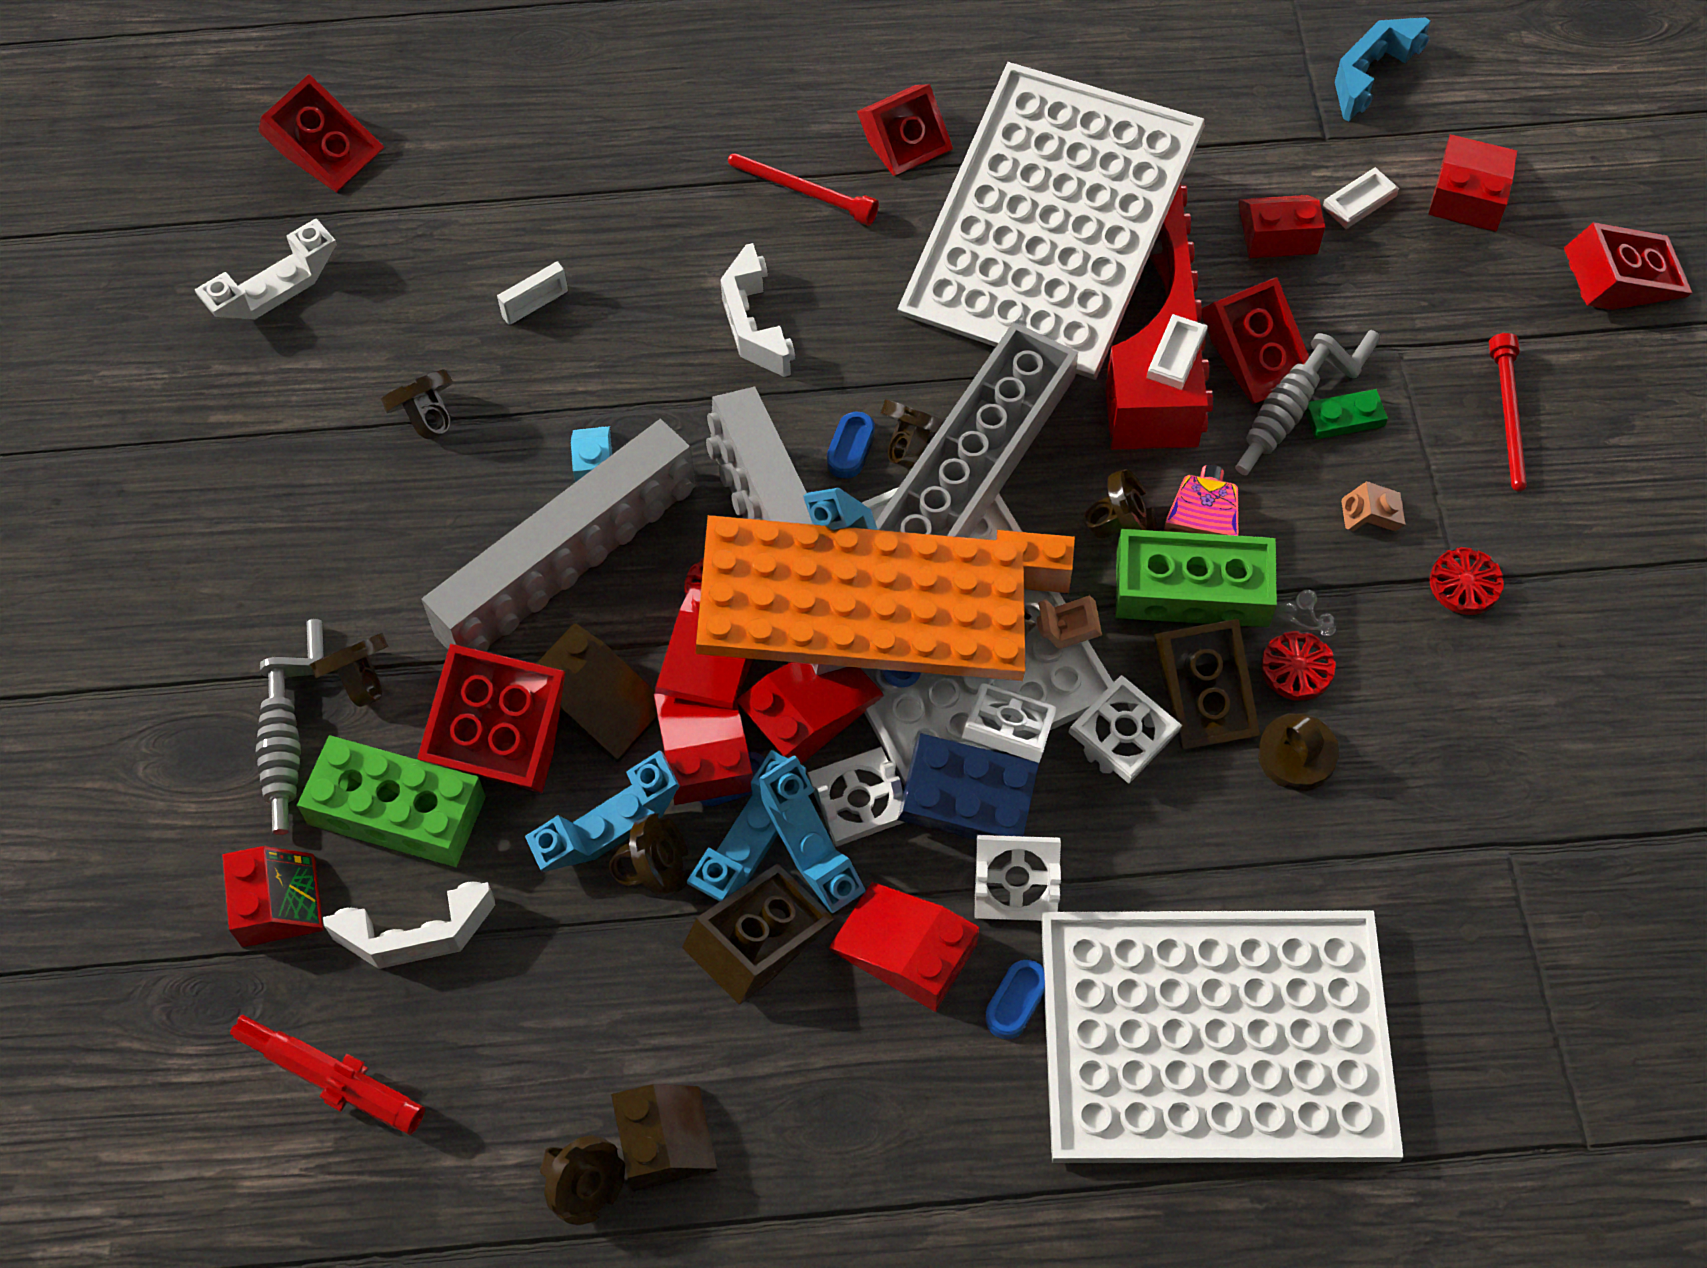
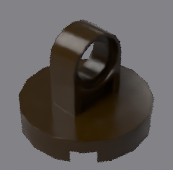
M445 369L415 379L416 382L406 387L401 386L383 396L381 401L386 413L405 409L416 432L428 440L434 439L446 432L450 427V417L439 392L452 385L453 381ZM426 413L432 414L437 420V430L432 429L427 424L425 419Z
M885 399L880 414L898 420L888 448L889 461L904 468H912L922 455L930 432L936 434L945 420Z
M1129 469L1114 472L1108 477L1109 496L1092 504L1086 510L1083 518L1085 525L1097 538L1111 536L1120 532L1121 529L1157 531L1154 510L1152 507L1146 509L1141 496L1147 493L1138 478ZM1109 513V516L1102 523L1096 525L1102 516Z
M380 633L310 663V667L315 678L337 669L351 701L358 707H364L378 701L382 697L380 681L368 656L389 646L383 633Z
M1286 714L1274 719L1264 729L1259 743L1258 759L1265 775L1284 788L1286 785H1289L1291 787H1301L1300 791H1309L1322 786L1332 776L1339 758L1338 741L1332 730L1321 720L1306 714Z
M653 813L634 822L630 831L629 843L620 847L612 857L609 869L614 879L623 885L631 886L643 882L646 888L655 895L667 896L679 892L686 887L687 880L690 877V869L683 871L682 857L688 855V850L682 834L674 822L669 818L661 820L658 818L659 813ZM621 858H632L636 872L626 870L621 863Z
M589 1135L577 1138L564 1147V1149L558 1147L545 1149L540 1173L546 1177L544 1195L548 1208L566 1223L577 1226L591 1223L598 1219L599 1216L594 1213L599 1211L605 1203L612 1205L617 1199L624 1183L626 1167L624 1160L618 1156V1148L602 1137Z

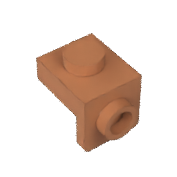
M1366 481L1342 498L1344 522L1347 530L1354 531L1366 522L1392 531H1397L1405 525L1400 492Z
M1090 595L1057 607H1053L1047 600L1038 602L1041 616H1038L1036 620L1039 632L1044 639L1048 638L1058 649L1102 636L1096 601Z

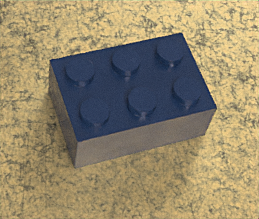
M920 733L914 745L897 820L977 840V835L1023 837L1039 763Z

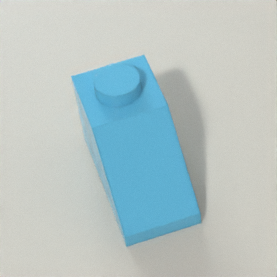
M610 426L573 430L571 450L575 482L612 455Z

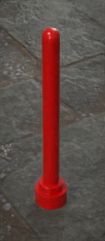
M736 153L728 157L730 166L847 210L856 222L866 226H870L878 213L879 201L872 197L863 195L862 197L856 196L852 198Z
M1501 333L1490 338L1489 351L1490 357L1499 365L1511 486L1513 490L1521 492L1525 490L1527 482L1513 363L1520 353L1519 340L1515 334Z

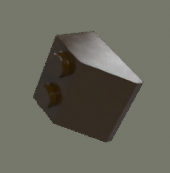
M650 1084L611 1094L627 1177L632 1191L718 1171L699 1086Z

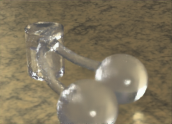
M1311 590L1300 592L1296 598V603L1301 609H1309L1312 619L1319 627H1309L1299 623L1295 619L1298 614V608L1291 602L1281 604L1277 610L1280 620L1285 622L1293 621L1297 626L1307 630H1318L1324 636H1331L1336 630L1334 617L1331 614H1322L1318 620L1315 617L1313 606L1317 602V596Z

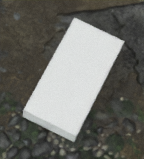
M1375 167L1325 199L1322 208L1347 229L1395 198L1399 188Z
M555 262L497 295L502 317L508 325L566 293L568 288L564 269L558 262Z
M1172 314L1150 364L1146 378L1182 390L1204 340L1208 326Z

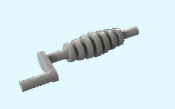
M1368 331L1351 357L1331 336L1322 333L1316 334L1311 341L1314 351L1306 363L1295 365L1290 370V373L1281 380V383L1265 399L1264 405H1262L1258 417L1255 419L1252 429L1246 438L1250 446L1235 466L1236 470L1242 475H1248L1261 454L1272 453L1277 444H1280L1286 437V434H1289L1295 425L1299 423L1314 394V389H1316L1320 381L1317 371L1325 360L1346 376L1357 378L1361 373L1362 366L1380 341L1381 336L1375 331Z
M319 619L307 621L308 658L271 657L264 659L260 663V673L268 677L269 698L261 703L260 713L262 715L259 717L258 727L260 729L257 733L256 756L258 758V770L261 772L260 782L263 786V799L266 802L272 803V833L275 835L289 833L288 803L296 798L297 788L295 785L298 783L299 774L297 771L300 766L299 756L301 754V745L298 742L299 733L296 728V716L293 714L294 705L292 700L285 698L284 677L314 675L310 663L324 657L322 621Z

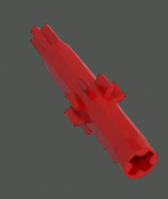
M245 1015L238 1017L237 1024L231 1028L230 1034L233 1035V1038L263 1053L265 1059L273 1062L280 1068L323 1090L320 1098L324 1099L325 1104L340 1112L348 1103L407 1135H411L416 1131L424 1117V1106L365 1075L368 1071V1067L364 1066L365 1062L349 1054H346L343 1061L340 1062L295 1037H291L282 1031L275 1032Z

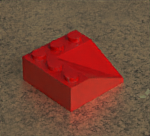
M450 644L417 760L474 775L482 779L543 793L554 752L565 671Z

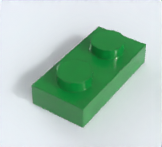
M1377 389L1309 401L1305 410L1315 440L1385 427L1388 420Z

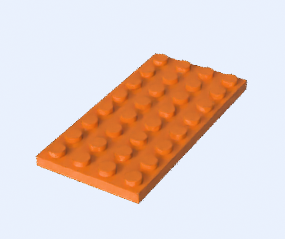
M708 515L695 654L1023 681L1025 674L1023 542L848 527L831 530L826 526Z

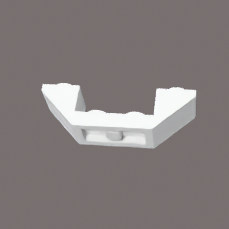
M314 219L287 235L293 254L239 286L224 272L196 288L195 292L216 317L255 320L315 284L337 245L336 241L317 219Z
M753 243L746 244L721 278L722 300L740 357L783 377L791 375L790 360L795 359L791 339H784L780 326L757 331L754 317L747 318L745 312L749 310L747 296L763 292L762 277L768 276L764 257H757Z
M466 882L459 885L457 889L447 891L451 922L445 923L444 921L435 920L424 923L418 929L408 931L392 929L381 933L380 937L376 938L374 937L373 923L365 909H340L335 912V915L323 917V922L334 941L378 969L460 952L494 908L495 899L488 882L482 884L480 882Z

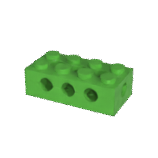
M1121 529L1117 548L1115 618L1204 624L1239 619L1240 626L1270 627L1277 606L1276 538Z
M329 735L297 807L306 823L310 826L457 867L486 795L477 776Z

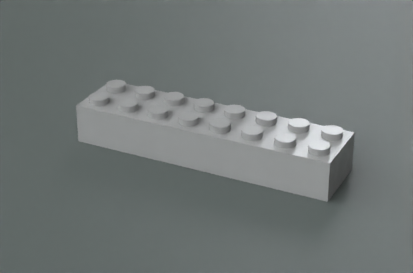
M1013 321L875 521L877 529L969 538L1075 379L1079 352Z
M751 387L713 396L712 413L707 415L711 437L706 439V445L710 458L712 460L716 459L719 464V475L723 486L729 487L732 492V503L736 514H742L744 519L812 524L803 495L807 492L756 388ZM811 664L816 675L847 667Z
M661 419L656 421L424 596L421 600L435 637L447 649H449L450 644H455L486 652L489 646L501 636L512 633L519 625V622L532 612L535 613L542 610L554 595L562 589L566 590L573 586L578 577L589 568L600 565L607 555L620 544L624 545L630 542L636 532L649 522L657 521L664 511L677 500L681 501L689 496L695 487L690 446Z

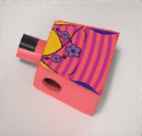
M1205 465L1202 468L1200 477L1185 476L1167 516L1164 531L1238 536V487L1232 483L1222 482L1224 470L1216 465Z

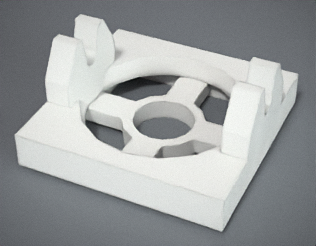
M1121 675L1070 727L1068 733L1085 746L1084 752L1090 763L1094 760L1099 762L1102 773H1112L1115 771L1126 782L1130 783L1180 731L1182 725ZM1127 703L1130 711L1118 712L1110 705ZM1099 714L1110 722L1111 734L1102 743L1099 741L1095 729ZM1120 718H1129L1135 722L1137 732L1132 736H1123L1117 732L1115 722ZM1143 718L1146 727H1155L1153 741L1141 732V721ZM1120 742H1133L1143 752L1133 756H1122L1114 754L1112 750Z
M981 683L962 739L974 741L1039 763L1056 707ZM1001 715H1013L1020 719L1021 722L1012 723L1006 721ZM980 716L995 720L997 725L1001 727V730L998 731L986 727ZM1026 730L1037 735L1029 740H1025L1012 734L1013 732Z
M882 747L807 773L814 789L813 793L836 847L904 823L897 820L903 797L899 776L895 775L894 764L887 760ZM855 770L871 771L881 777L884 782L870 787L865 783L859 782ZM842 775L847 785L843 797L830 800L831 785ZM861 789L868 792L871 799L866 806L857 808L850 805L847 799L848 795L854 790ZM889 795L887 808L880 816L874 818L871 809L874 806L875 799ZM848 810L853 814H858L862 822L846 821L838 816L837 813Z
M977 835L975 918L1042 921V912H1058V903L1060 901L1059 884L1061 883L1060 838ZM1007 850H1012L1011 861L1006 863L1002 869H988L996 856ZM1025 850L1031 851L1040 857L1048 871L1032 870L1030 865L1024 861ZM1014 866L1023 867L1029 873L1028 881L1019 887L1011 886L1005 880L1006 872ZM987 883H1002L1005 889L1010 891V905H1004L996 900L989 891ZM1032 884L1048 885L1039 900L1022 907L1023 892L1028 890Z

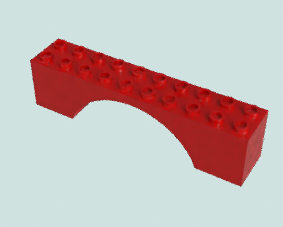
M1181 182L1156 240H1161L1163 252L1162 254L1149 255V259L1161 277L1167 301L1149 325L1128 340L1111 347L1105 385L1111 450L1199 447L1201 434L1207 433L1208 430L1207 412H1212L1213 394L1211 389L1206 390L1205 381L1209 379L1208 359H1202L1201 351L1205 350V337L1182 390L1146 378L1150 364L1172 314L1195 322L1201 321V300L1195 299L1194 292H1197L1198 273L1197 270H1191V263L1194 262V242L1187 239V235H1190L1191 217L1190 213H1184V207L1187 206V186L1181 185Z

